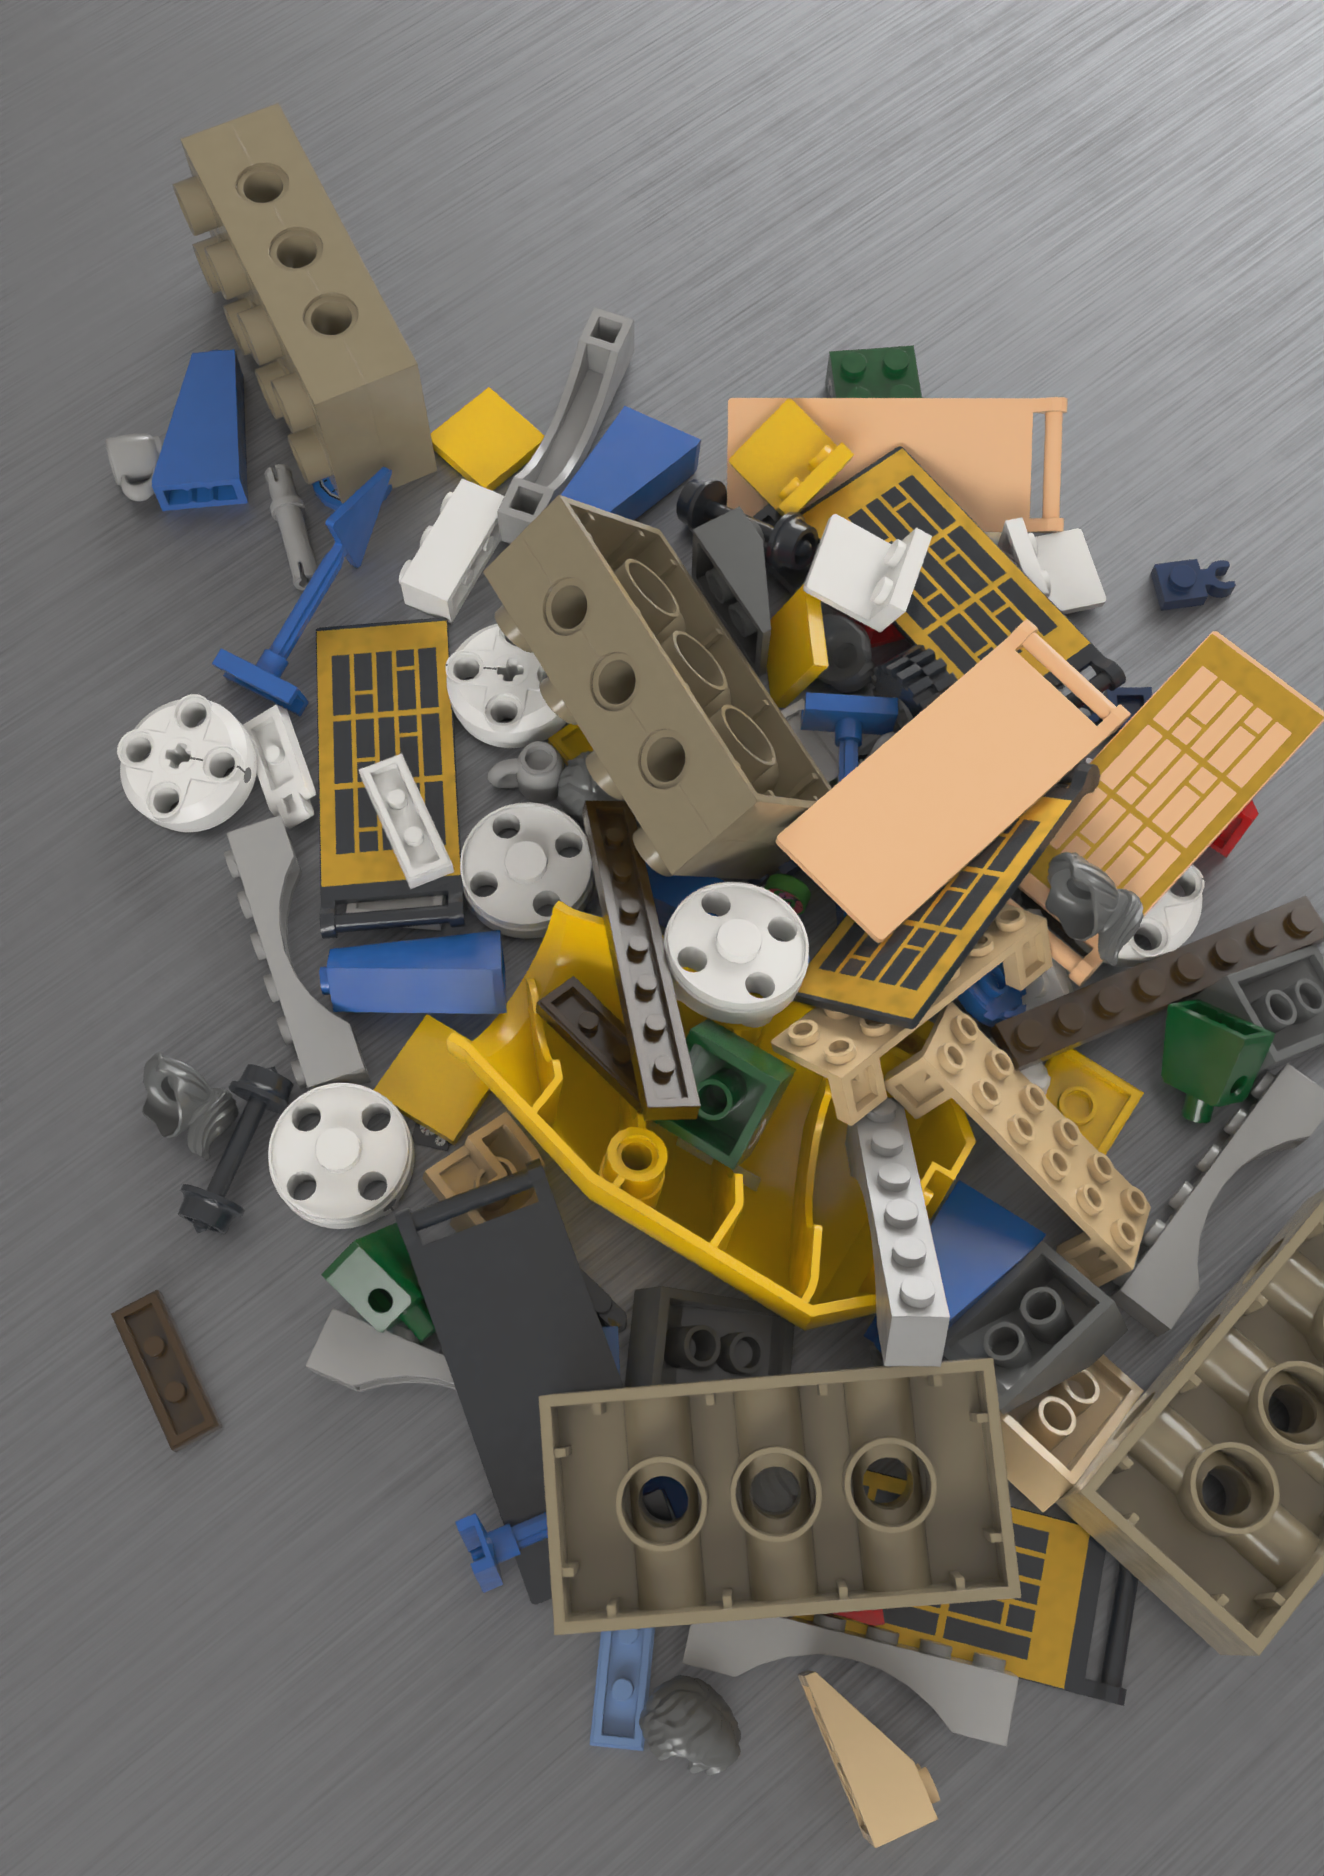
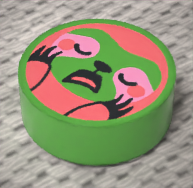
M775 874L768 878L764 889L771 891L789 904L797 915L805 912L811 898V892L799 879L786 874Z

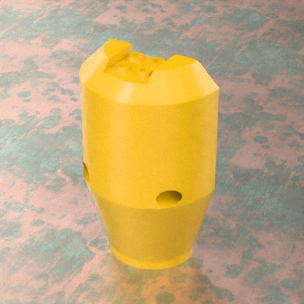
M558 900L553 907L547 931L537 954L521 983L507 1002V1013L498 1014L494 1021L470 1043L452 1032L447 1038L449 1053L468 1064L591 1201L802 1330L806 1331L876 1313L875 1271L870 1225L860 1184L850 1174L845 1145L848 1124L837 1119L828 1078L774 1052L771 1044L772 1039L814 1009L815 1006L792 1001L785 1009L774 1015L769 1023L756 1028L747 1027L743 1024L713 1020L796 1069L751 1156L739 1165L761 1178L757 1191H754L743 1184V1174L734 1173L732 1169L716 1159H713L712 1165H709L677 1146L678 1136L651 1120H644L642 1108L636 1111L536 1012V1003L574 976L624 1024L603 918L575 910ZM682 967V969L688 972H697L692 968ZM749 993L756 998H764L758 993ZM677 1000L686 1039L691 1028L708 1018L695 1012L682 1001ZM896 1046L882 1055L879 1059L883 1079L887 1072L912 1057V1055ZM886 1090L887 1097H888V1098H894V1097ZM950 1098L918 1119H915L904 1108L928 1219L933 1217L976 1143L964 1109L953 1098Z

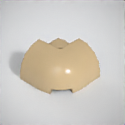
M506 1111L469 1135L465 1145L427 1169L422 1179L438 1200L441 1201L526 1169L525 1163L540 1158L543 1168L545 1163L536 1147ZM533 1187L454 1217L449 1225L456 1232H460L539 1202Z

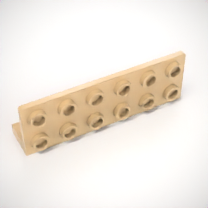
M1006 903L914 1029H907L815 1007L771 1040L773 1051L828 1078L837 1119L853 1126L887 1099L879 1059L882 1055L1001 962H1003L1006 985L1020 991L1053 966L1047 920L1044 917Z
M950 1002L941 1009L922 1050L886 1073L884 1077L885 1089L915 1119L920 1118L940 1104L953 1098L1084 1231L1058 1245L1056 1252L1097 1287L1133 1270L1151 1209L1144 1194L1137 1187L1132 1186L1114 1168L1110 1159L1105 1154L1099 1152L1080 1133L1077 1125L1072 1120L1062 1115L1046 1098L1039 1086L1031 1083L1019 1070L1016 1071L1007 1053L997 1048L978 1029L976 1022L969 1015L963 1013L953 1002Z

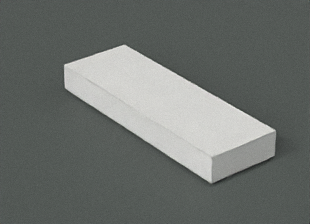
M402 753L359 769L361 780L410 889L453 873V864Z

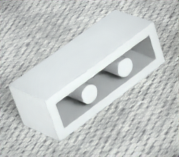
M461 479L454 492L447 493L441 504L440 515L433 526L429 525L424 530L418 552L413 560H407L401 569L399 584H401L405 604L437 618L445 617L448 623L452 624L501 541L497 511L504 498L503 495L465 479Z

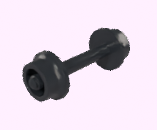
M699 479L691 480L682 489L676 504L678 519L687 524L692 533L693 529L733 509L726 506L727 490L725 485L717 479H709L706 482ZM789 512L785 514L775 526L746 515L749 521L754 519L762 529L765 542L768 543L766 558L768 564L773 569L784 570L790 568L797 571L802 570L810 563L818 545V532L813 526L805 522V518L800 513Z
M248 1064L240 1079L230 1083L229 1090L246 1100L247 1103L207 1190L188 1184H183L180 1189L184 1198L178 1215L193 1223L197 1233L207 1231L208 1229L219 1234H226L234 1218L237 1216L241 1217L244 1214L245 1210L241 1206L226 1199L225 1196L265 1109L282 1114L290 1105L288 1099L294 1086L289 1079L278 1074L275 1066L264 1068Z

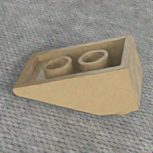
M1103 1354L1093 1365L1004 1415L1000 1412L1008 1480L1044 1513L1076 1484L1144 1390Z
M806 1670L797 1674L863 1837L874 1848H877L938 1820L932 1804L940 1801V1797L926 1767L921 1768L918 1763L915 1764L909 1756L818 1673Z

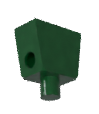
M1200 999L1169 1004L1161 1076L1165 1083L1186 1093L1181 1115L1193 1122L1209 1123L1214 1106L1221 1107L1243 1102L1252 1088L1273 1042L1275 1033Z
M397 1222L354 1240L321 1274L377 1331L383 1333L404 1322L421 1343L436 1332Z

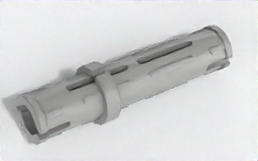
M277 464L275 468L278 477H275L272 467H269L264 473L272 498L270 511L274 520L278 521L293 576L294 587L299 590H305L309 583L308 578H312L317 569L303 518L306 509L302 498L297 496L291 467L285 464Z

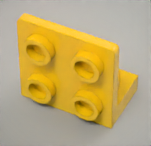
M789 398L729 458V463L781 516H784L789 512L799 513L851 461L854 454L843 442L837 446Z

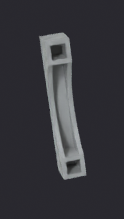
M594 307L579 338L567 383L551 424L531 460L513 477L497 511L501 541L511 544L558 495L562 494L583 465L634 354L633 319Z
M281 815L227 832L231 850L225 851L224 856L232 877L240 876L244 886L243 891L237 892V897L245 918L253 917L258 930L250 934L251 941L259 961L267 959L271 971L270 974L264 975L263 978L271 1001L276 1002L280 1000L285 1016L277 1018V1023L285 1044L294 1043L298 1059L291 1061V1067L299 1088L308 1087L309 1090H312L316 1087L332 1083L362 1085L370 1082L371 1080L358 1040L350 1024L329 1012L313 998L300 982L293 968L288 945V916L293 893L302 875V871Z
M1288 1063L1275 1075L1266 1071L1250 1092L1257 1099L1249 1110L1246 1111L1240 1107L1223 1128L1229 1134V1137L1220 1148L1214 1143L1208 1148L1195 1166L1202 1171L1193 1185L1185 1181L1168 1202V1205L1174 1208L1172 1214L1165 1223L1157 1218L1143 1235L1141 1243L1146 1246V1249L1135 1261L1133 1270L1111 1280L1118 1286L1110 1298L1115 1301L1117 1306L1157 1337L1171 1330L1200 1290L1198 1275L1200 1236L1208 1211L1222 1186L1237 1170L1247 1163L1271 1153L1296 1148L1314 1133L1324 1119V1089Z
M887 1097V1099L853 1126L848 1125L845 1142L850 1174L860 1184L868 1213L875 1271L877 1328L884 1366L941 1367L950 1315L905 1110L895 1098Z
M352 1306L349 1307L347 1313L332 1308L305 1365L313 1373L357 1392H363L383 1385L412 1382L442 1385L456 1390L442 1347L439 1353L421 1346V1342L410 1330L400 1326H396L393 1333L377 1331Z
M815 1614L813 1621L789 1616L690 1625L682 1661L683 1664L736 1677L758 1665L789 1656L822 1654L853 1659L881 1669L909 1686L936 1711L952 1733L1007 1747L1019 1677L1013 1672L1005 1670L1006 1660L978 1652H974L973 1661L952 1657V1646L927 1639L920 1640L919 1648L898 1643L899 1633L868 1625L866 1635L845 1630L847 1620L828 1614Z

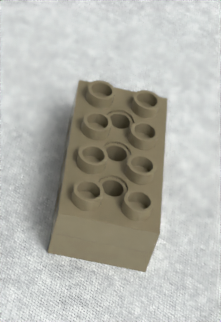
M279 103L181 138L180 140L192 177L172 184L192 234L197 236L209 231L211 235L210 238L192 244L197 261L213 294L221 291L226 300L236 296L238 298V301L223 306V309L242 354L245 356L252 353L259 366L270 362L268 365L255 369V374L272 415L275 419L284 417L292 432L287 435L288 442L306 483L310 485L329 477L343 504L382 467L392 470L388 484H392V489L436 472L437 465L418 364Z
M558 495L483 571L503 603L495 611V620L499 628L513 644L526 652L534 653L547 674V677L539 685L543 699L557 716L569 724L578 725L593 748V751L585 759L590 775L607 794L616 799L625 800L641 825L633 833L634 845L640 856L653 870L666 877L676 875L759 880L767 874L769 876L773 875L779 870V866L791 860L776 844L777 836L832 789L660 529Z
M1324 1188L1308 1198L1130 1409L1076 1484L1055 1502L1220 1655L1260 1656L1324 1573ZM1271 1396L1279 1399L1289 1413L1290 1424L1287 1432L1276 1428L1270 1420L1268 1407ZM1207 1473L1216 1477L1225 1489L1226 1506L1221 1514L1210 1510L1204 1502L1202 1487Z
M993 1358L942 1361L941 1367L876 1366L553 1393L539 1396L554 1635L1022 1598ZM885 1457L896 1458L902 1462L907 1473V1484L904 1492L896 1500L888 1503H878L869 1499L863 1487L864 1474L867 1468L878 1459ZM770 1467L785 1468L792 1472L799 1482V1492L796 1500L789 1508L779 1512H771L761 1508L754 1501L751 1494V1484L755 1476L763 1469ZM667 1476L682 1484L688 1496V1508L682 1516L674 1520L664 1521L655 1518L648 1512L643 1502V1489L646 1482L651 1478Z

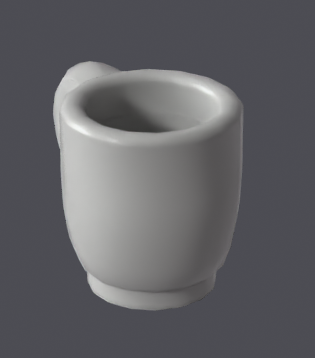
M134 433L106 438L107 453L116 484L118 486L121 485L123 493L133 501H145L155 494L152 488V477L162 449L159 436ZM149 479L148 481H146V482H144V483H142V484H138V485H132V484H130V483H135V482H139V481H143V480Z
M536 741L528 744L521 751L518 758L503 760L492 766L487 773V779L490 784L498 788L519 787V791L525 798L537 803H546L558 797L559 777L565 769L561 754L555 747L546 742Z

